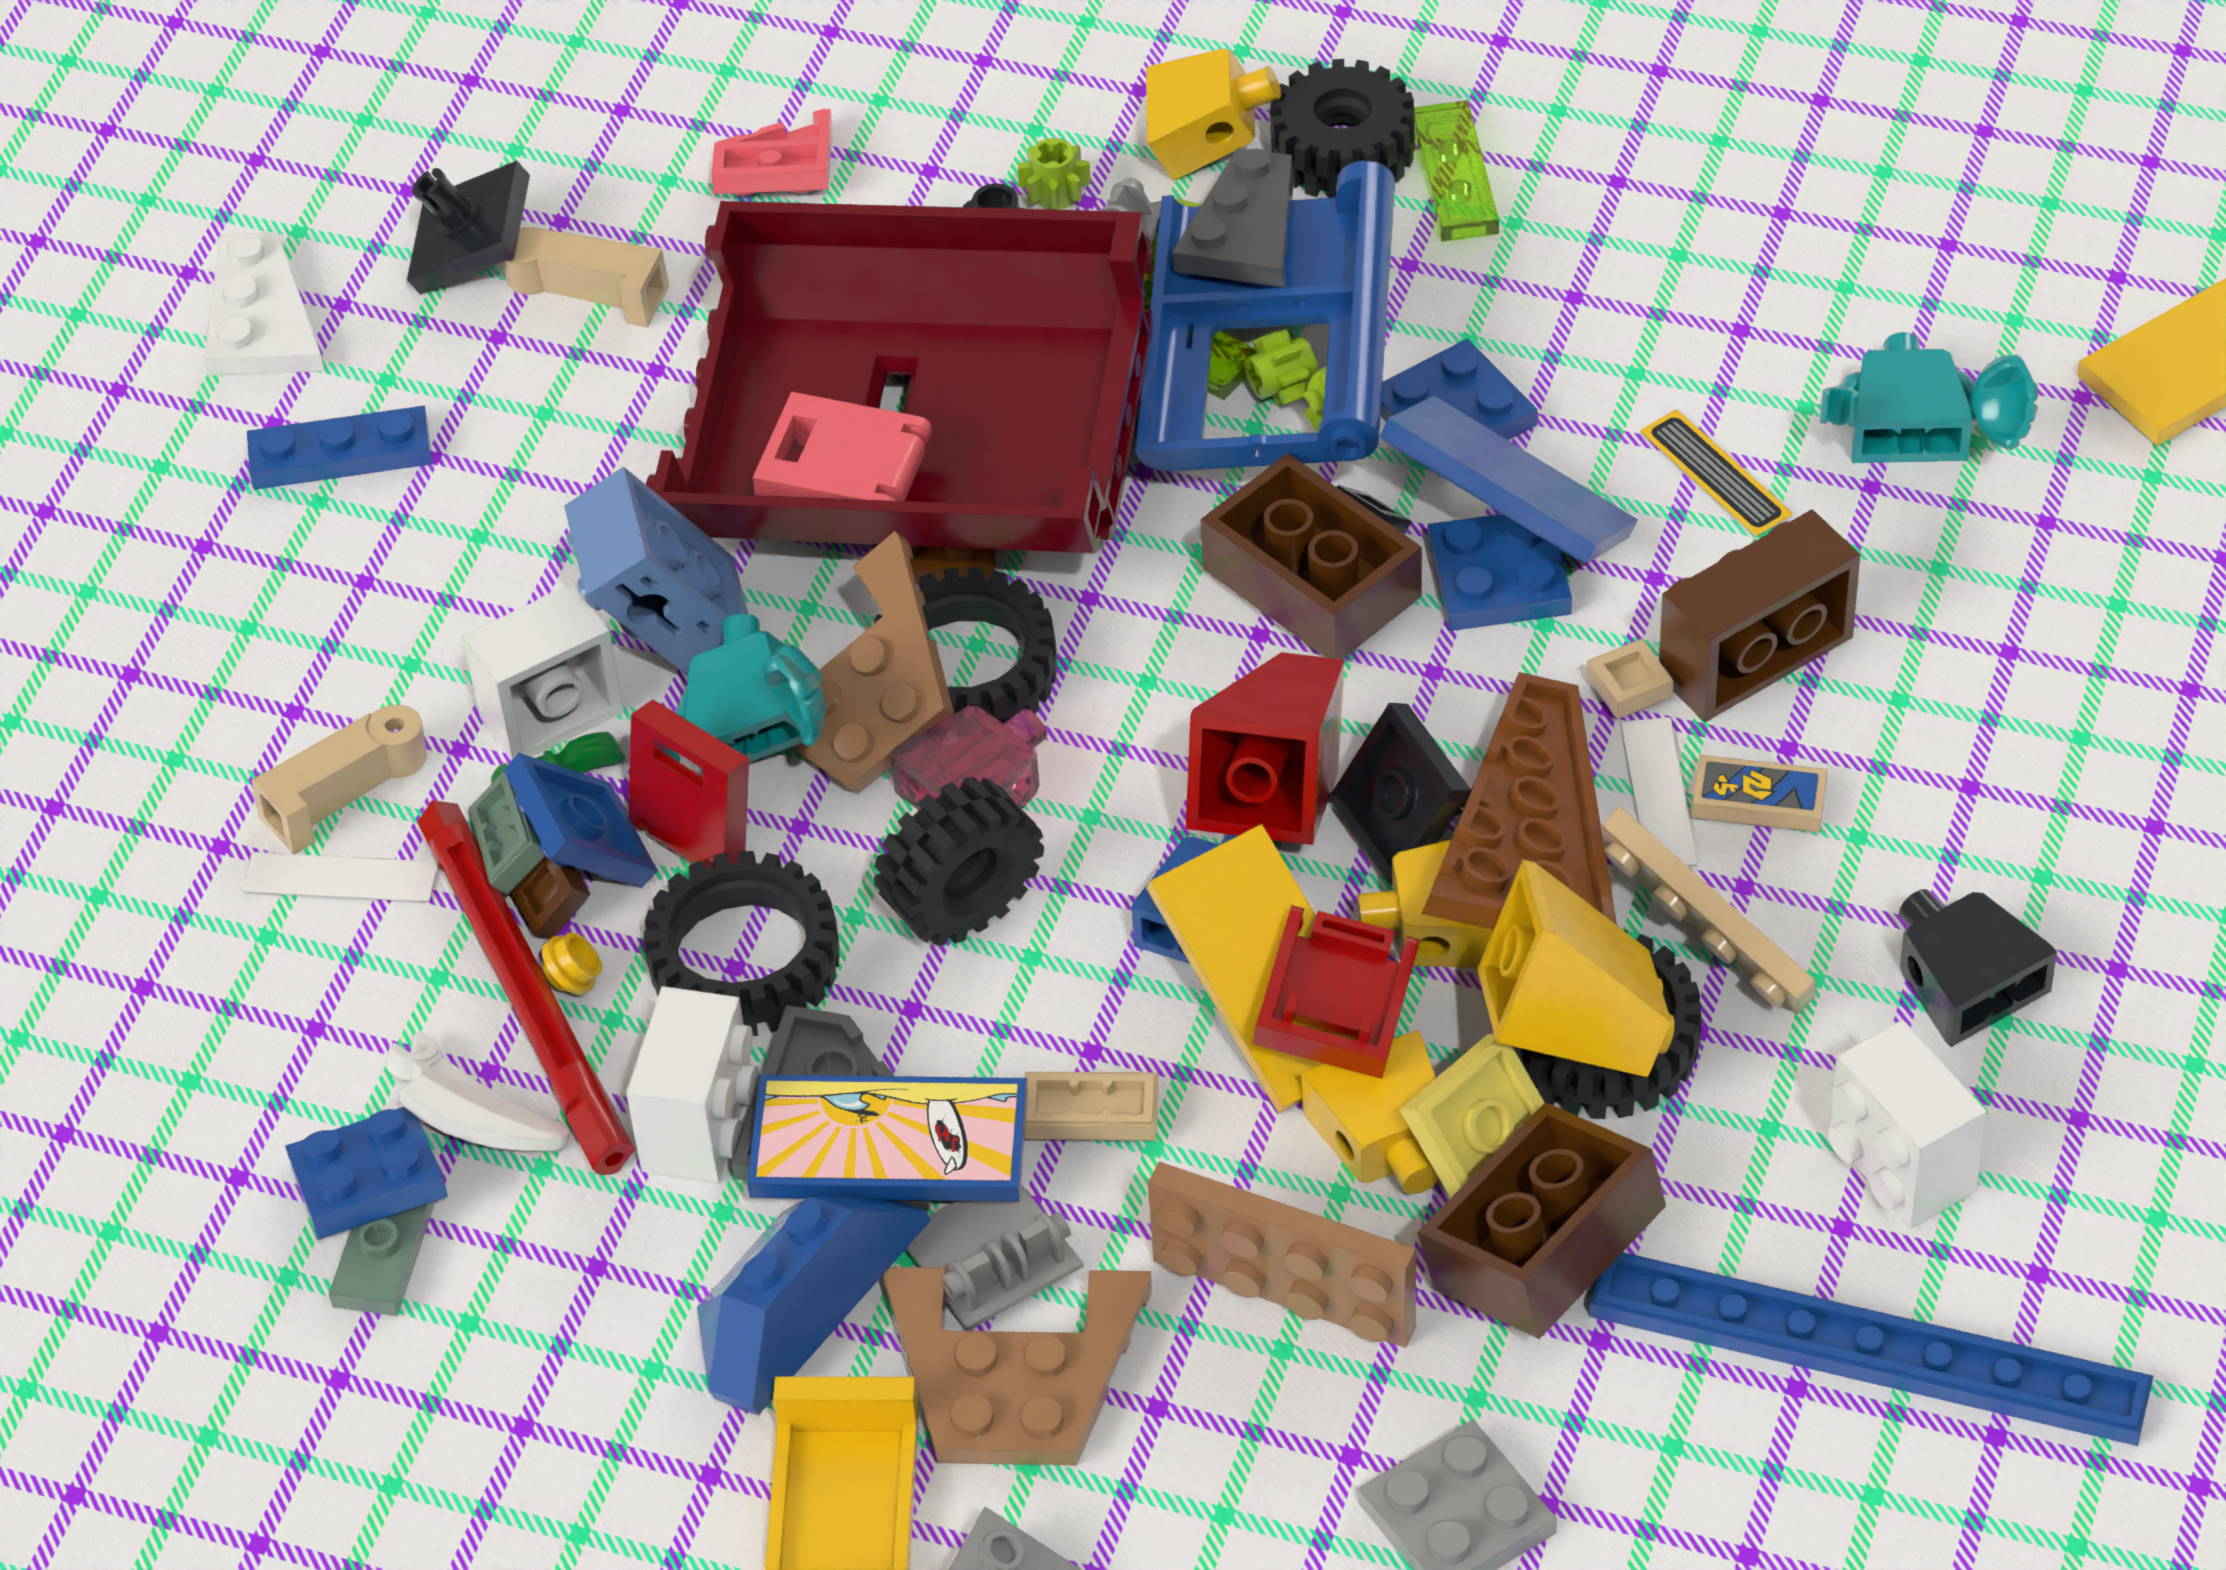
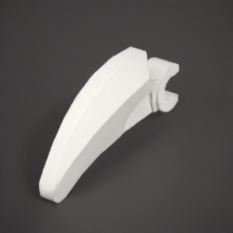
M422 1032L415 1033L411 1052L404 1050L396 1043L389 1046L386 1062L387 1070L397 1078L411 1081L400 1088L398 1101L417 1118L446 1134L493 1148L518 1151H557L567 1145L569 1128L566 1125L527 1110L507 1100L485 1085L480 1084L442 1057V1054L438 1051L437 1042L429 1035Z

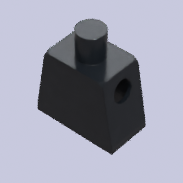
M1921 889L1911 894L1901 905L1899 916L1909 926L1903 933L1900 959L1902 975L1940 1035L1950 1047L2051 992L2057 950L1984 893L1972 892L1944 907L1928 889Z

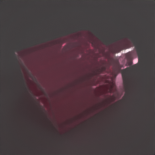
M967 706L897 746L890 752L895 793L919 811L921 807L918 801L928 794L934 799L941 796V786L953 782L960 788L963 778L975 777L981 782L984 777L991 779L996 785H999L1023 809L1036 795L1040 786L1037 752L1034 748L1047 739L1046 728L1038 716L1028 709H1022L1003 725L979 706Z

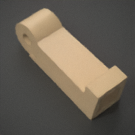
M535 227L520 228L515 257L502 262L508 286L517 293L532 295L546 291L622 308L626 323L647 328L669 288L662 249Z
M386 706L372 714L368 713L252 779L259 818L293 854L315 842L313 825L391 777H407L423 767L427 759V749L420 715L408 706ZM394 729H401L400 731H397V732H390L391 730H394Z

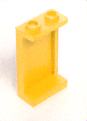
M775 1377L773 1403L777 1430L765 1570H910L920 1418L915 1377Z

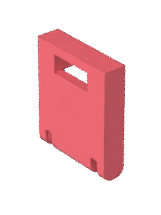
M791 392L752 477L754 495L905 501L925 455V446L932 435L931 423L920 416ZM795 437L799 446H804L798 463L785 460Z

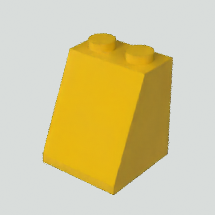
M1522 859L1477 969L1496 1043L1648 1077L1658 1053H1666L1674 1034V1017L1668 1012L1663 996V983L1657 977L1649 950L1537 863Z

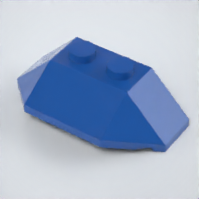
M808 1197L784 1210L697 1306L708 1389L714 1399L759 1416L773 1400L775 1377H793L928 1225L931 1218L926 1210L894 1200L862 1197Z

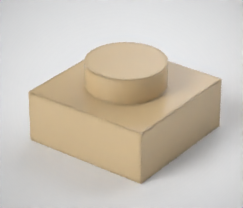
M1643 638L1587 660V678L1616 719L1673 697V679Z

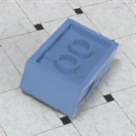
M622 467L564 505L570 533L567 534V542L578 561L581 578L578 579V588L585 601L596 611L603 609L618 621L623 631L631 639L638 640L640 638L687 676L689 663L694 656L724 645L723 620L734 614H748L734 557L625 467Z

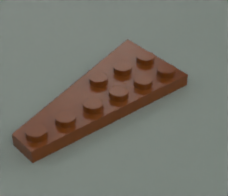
M1519 672L1421 914L1494 930L1523 859L1537 863L1617 925L1579 687L1575 684Z

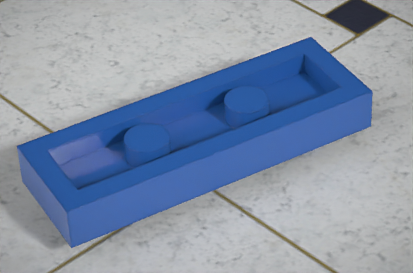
M425 405L247 431L249 472L254 490L432 465L429 424Z

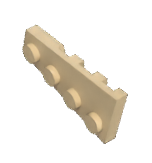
M1619 806L1602 824L1606 847L1604 853L1607 858L1624 874L1631 877L1652 894L1658 904L1678 921H1685L1702 935L1700 937L1702 942L1720 960L1726 964H1730L1733 961L1752 976L1749 980L1751 986L1768 1003L1776 1008L1785 1003L1794 1012L1799 1014L1816 996V982L1814 978L1622 807Z

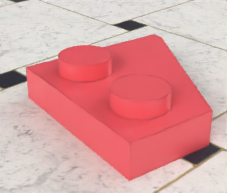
M831 109L814 111V124L790 132H785V126L779 122L760 128L752 134L737 135L715 142L711 173L713 194L732 193L737 196H748L756 192L777 191L803 194L813 190L829 189L833 129Z

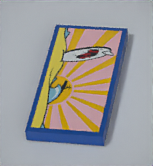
M759 1074L747 1180L749 1198L806 1199L808 1197H862L878 1200L1020 1202L1028 1098L1027 1078Z

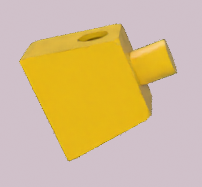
M1225 48L1147 67V144L1172 181L1236 151L1237 148L1250 144L1255 138L1254 108L1281 98L1280 85L1273 69L1270 66H1266L1246 74L1233 52Z
M1451 840L1398 852L1392 858V891L1357 894V910L1360 922L1389 930L1398 929L1401 949L1406 943L1407 936L1420 939L1414 966L1478 968L1493 932V929L1421 914Z
M1419 1030L1393 1039L1382 1079L1328 1064L1302 1072V1100L1305 1117L1358 1181L1371 1183L1395 1174L1406 1193L1417 1194L1431 1188L1439 1179L1399 1110L1436 1079Z

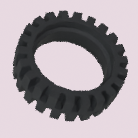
M957 567L943 569L944 580L938 582L932 572L920 576L919 590L923 592L926 603L922 609L928 631L957 621L986 622L1009 630L1022 641L1025 647L1024 654L1018 664L998 679L972 687H948L954 715L932 733V738L946 741L950 730H955L958 742L972 741V730L980 729L985 740L997 736V724L1002 723L1008 731L1019 727L1020 713L1029 719L1032 718L1039 711V701L1046 703L1049 698L1051 684H1055L1057 674V648L1054 627L1049 609H1044L1043 599L1036 591L1029 594L1028 585L1018 578L1009 585L1007 574L997 570L993 571L988 580L984 579L983 568L969 567L968 575L965 578H959ZM877 614L873 624H875L882 617V615Z
M740 851L739 862L731 864L727 852L713 855L714 868L707 869L702 860H699L688 866L689 880L680 873L675 874L669 879V892L660 889L653 899L654 910L648 909L645 918L646 930H644L645 953L653 988L656 989L657 996L661 986L739 997L743 1023L752 1027L753 1036H758V1023L766 1022L771 1033L777 1031L786 1005L807 1008L806 1002L817 1007L825 998L824 987L831 988L835 981L836 967H839L840 958L839 936L834 909L827 890H822L820 881L812 873L804 876L802 865L792 860L782 868L780 855L767 852L761 864L756 863L754 851ZM749 905L777 909L797 920L805 930L806 939L803 948L785 967L761 979L735 983L707 979L687 968L679 957L678 949L682 939L699 921L723 909Z
M1640 934L1636 939L1650 952L1657 977L1663 983V996L1668 1012L1674 1017V1034L1671 1044L1666 1053H1658L1649 1076L1644 1077L1512 1046L1536 1089L1539 1087V1094L1544 1103L1547 1102L1554 1105L1561 1097L1563 1098V1110L1578 1116L1582 1105L1590 1106L1591 1119H1605L1606 1108L1615 1106L1618 1118L1633 1116L1635 1101H1638L1646 1112L1658 1106L1660 1094L1669 1099L1678 1092L1680 1080L1683 1082L1688 1080L1693 1070V1064L1697 1061L1701 1038L1702 1014L1700 992L1697 983L1691 982V971L1684 962L1675 965L1674 952L1663 946L1654 953L1652 938Z

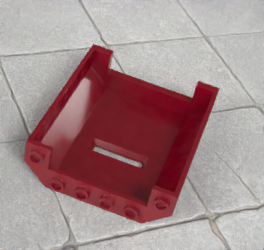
M720 201L715 225H709L706 230L705 253L709 261H714L723 286L718 308L711 309L708 316L707 334L709 346L706 358H700L696 367L695 377L698 392L694 407H689L685 413V448L682 458H676L671 450H661L656 473L650 474L646 481V485L710 538L880 544L895 531L905 537L910 546L1095 553L1100 549V540H1110L1115 535L1153 334L1152 309H1144L1145 274L1152 272V247L1142 212ZM911 375L903 413L920 416L928 420L932 426V435L925 446V455L905 501L754 495L752 477L791 392L880 409L886 376ZM796 437L785 460L798 463L804 446H799Z

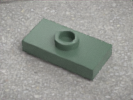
M503 772L468 808L489 883L494 888L508 895L545 855L539 848L538 842L540 839L529 818L517 806L515 802L516 793Z
M433 1202L350 1230L329 1291L332 1307L398 1316L434 1208Z

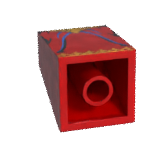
M1281 652L1192 710L1190 714L1185 829L1239 836L1262 824L1271 840L1308 845L1314 844L1338 774L1345 660Z

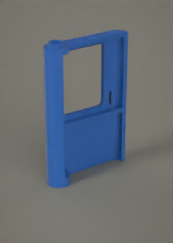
M1372 161L1354 162L1342 168L1338 174L1336 197L1292 200L1291 217L1288 219L1287 231L1289 239L1288 255L1285 256V288L1175 272L1172 251L1201 206H1185L1176 201L1174 195L1162 196L1150 309H1152L1153 334L1141 393L1135 450L1141 462L1148 467L1160 471H1185L1271 466L1286 453H1289L1303 464L1355 461L1373 454L1379 442L1395 178L1389 169ZM1326 324L1329 326L1323 419L1319 423L1317 433L1254 434L1249 437L1203 439L1213 336L1217 332L1225 329Z

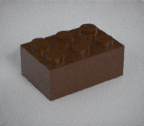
M1286 453L1200 519L1203 569L1326 658L1344 659L1422 597V547L1289 453Z
M1811 509L1790 522L1785 521L1776 525L1767 535L1744 548L1728 552L1717 563L1690 578H1682L1675 582L1667 591L1662 593L1659 661L1673 679V692L1705 723L1852 639L1861 554Z
M1545 1102L1417 1233L1435 1290L1540 1339L1666 1207L1651 1148Z

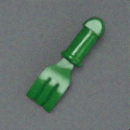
M595 732L569 741L564 749L555 755L552 751L548 750L544 752V755L535 758L581 773L599 766L619 764L625 760L626 756L610 732ZM507 763L501 764L495 769L491 776V784L504 772L503 770L508 766Z

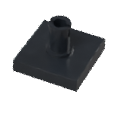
M517 160L455 186L439 168H433L431 174L429 171L424 172L416 180L412 188V194L417 200L422 202V208L407 281L420 295L515 257L530 174Z
M1388 703L1332 791L1329 800L1385 879L1392 885V858L1398 852L1438 843L1453 818L1461 816V807L1464 808L1472 790L1409 704Z

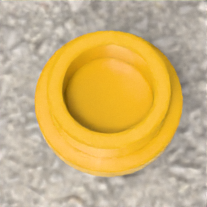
M569 932L563 937L553 936L542 946V957L544 960L542 962V969L546 978L555 988L575 995H584L595 986V978L602 972V963L594 947L584 937L577 933Z

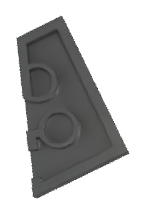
M1237 148L1172 251L1174 271L1285 288V256L1288 255L1289 245L1288 219L1291 217L1294 183L1292 155L1271 153L1262 149Z

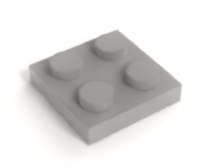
M1474 1419L1358 1488V1503L1413 1570H1497L1556 1534L1557 1518Z

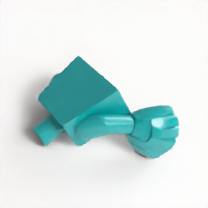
M1908 332L1890 335L1883 344L1884 350H1869L1863 355L1861 372L1848 374L1839 387H1828L1822 390L1819 423L1827 424L1830 421L1838 426L1848 424V426L1854 427L1851 452L1852 463L1968 461L1972 421L1978 422L1980 429L1995 444L2002 448L2013 450L2019 446L2020 439L2026 438L2031 429L2030 423L2035 420L2038 406L2034 403L2038 399L2037 384L2033 381L2029 370L2020 356L2006 355L1993 360L1986 365L1976 382H1974L1965 372L1956 370L1950 352L1944 349H1920L1919 339Z
M741 613L725 618L722 622L724 645L698 654L689 663L688 684L675 713L748 757L749 763L802 742L806 746L815 745L822 734L827 708L822 690V672L797 646L784 644L769 632L760 631L759 619L756 616ZM670 748L664 751L668 756L678 762L680 761V755Z

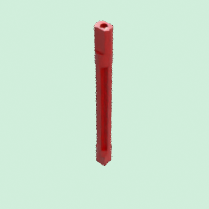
M431 800L417 823L439 867L444 871L529 1038L551 1082V1088L592 1169L596 1174L611 1175L619 1172L635 1150L594 1068L588 1062L501 891L490 885L478 842L457 803Z

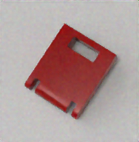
M652 699L631 714L630 821L639 830L647 829L650 837L691 863L702 860L707 869L714 868L713 855L726 852L730 864L738 863L739 852L746 851L749 758ZM670 748L703 769V777L668 756L664 751Z
M1291 905L1256 1023L1252 1044L1382 1079L1420 939L1407 936L1406 943L1401 949L1399 963L1388 960L1395 931L1318 911L1311 937L1306 938L1298 936L1303 926L1305 908ZM1296 1021L1310 1026L1348 1035L1351 1037L1358 1038V1040L1356 1041L1338 1035L1300 1026L1297 1024H1293V1022Z

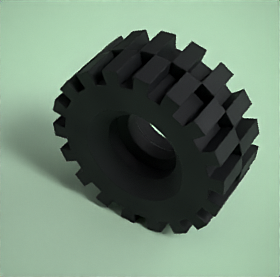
M1332 59L1331 68L1323 69L1320 62L1308 65V75L1304 76L1297 70L1289 75V86L1280 84L1281 98L1272 101L1270 106L1272 153L1292 155L1294 188L1305 183V194L1317 198L1320 190L1328 191L1329 198L1336 197L1338 174L1342 168L1359 161H1372L1384 165L1392 172L1396 183L1405 176V167L1410 168L1414 160L1415 109L1412 93H1406V83L1400 77L1390 81V70L1379 66L1375 72L1369 71L1368 61L1356 60L1355 67H1345L1344 59ZM1342 122L1357 124V126L1350 128H1334L1327 125Z
M975 777L963 778L960 788L953 782L941 786V796L936 799L928 794L919 800L918 804L921 809L913 816L906 812L898 821L902 827L898 834L889 833L882 844L888 850V853L877 856L874 867L880 873L874 876V884L879 889L878 894L909 928L926 943L931 940L934 945H945L948 938H950L956 944L967 939L969 930L974 929L979 933L988 928V920L994 915L1002 919L1010 911L1006 906L1013 897L1020 900L1027 892L1028 888L1023 884L1025 879L1035 878L1040 868L1034 860L1043 857L1044 845L1039 841L1044 838L1041 829L999 785H996L991 779L984 777L981 782Z

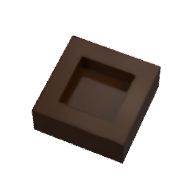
M546 856L510 892L533 934L548 939L560 932L591 895L575 867L558 866Z

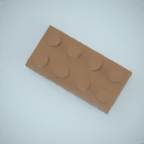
M1158 1162L1148 1181L1153 1261L1163 1264L1176 1274L1182 1276L1196 1275L1225 1285L1229 1290L1242 1297H1259L1288 1307L1295 1314L1310 1320L1323 1319L1352 1329L1356 1334L1369 1341H1386L1404 1348L1407 1347L1416 1328V1248L1178 1167Z

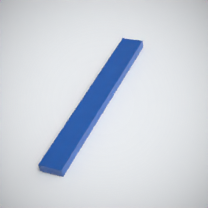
M1624 1252L1598 1277L1590 1302L1589 1317L2135 1446L2139 1444L2154 1377L2153 1375Z

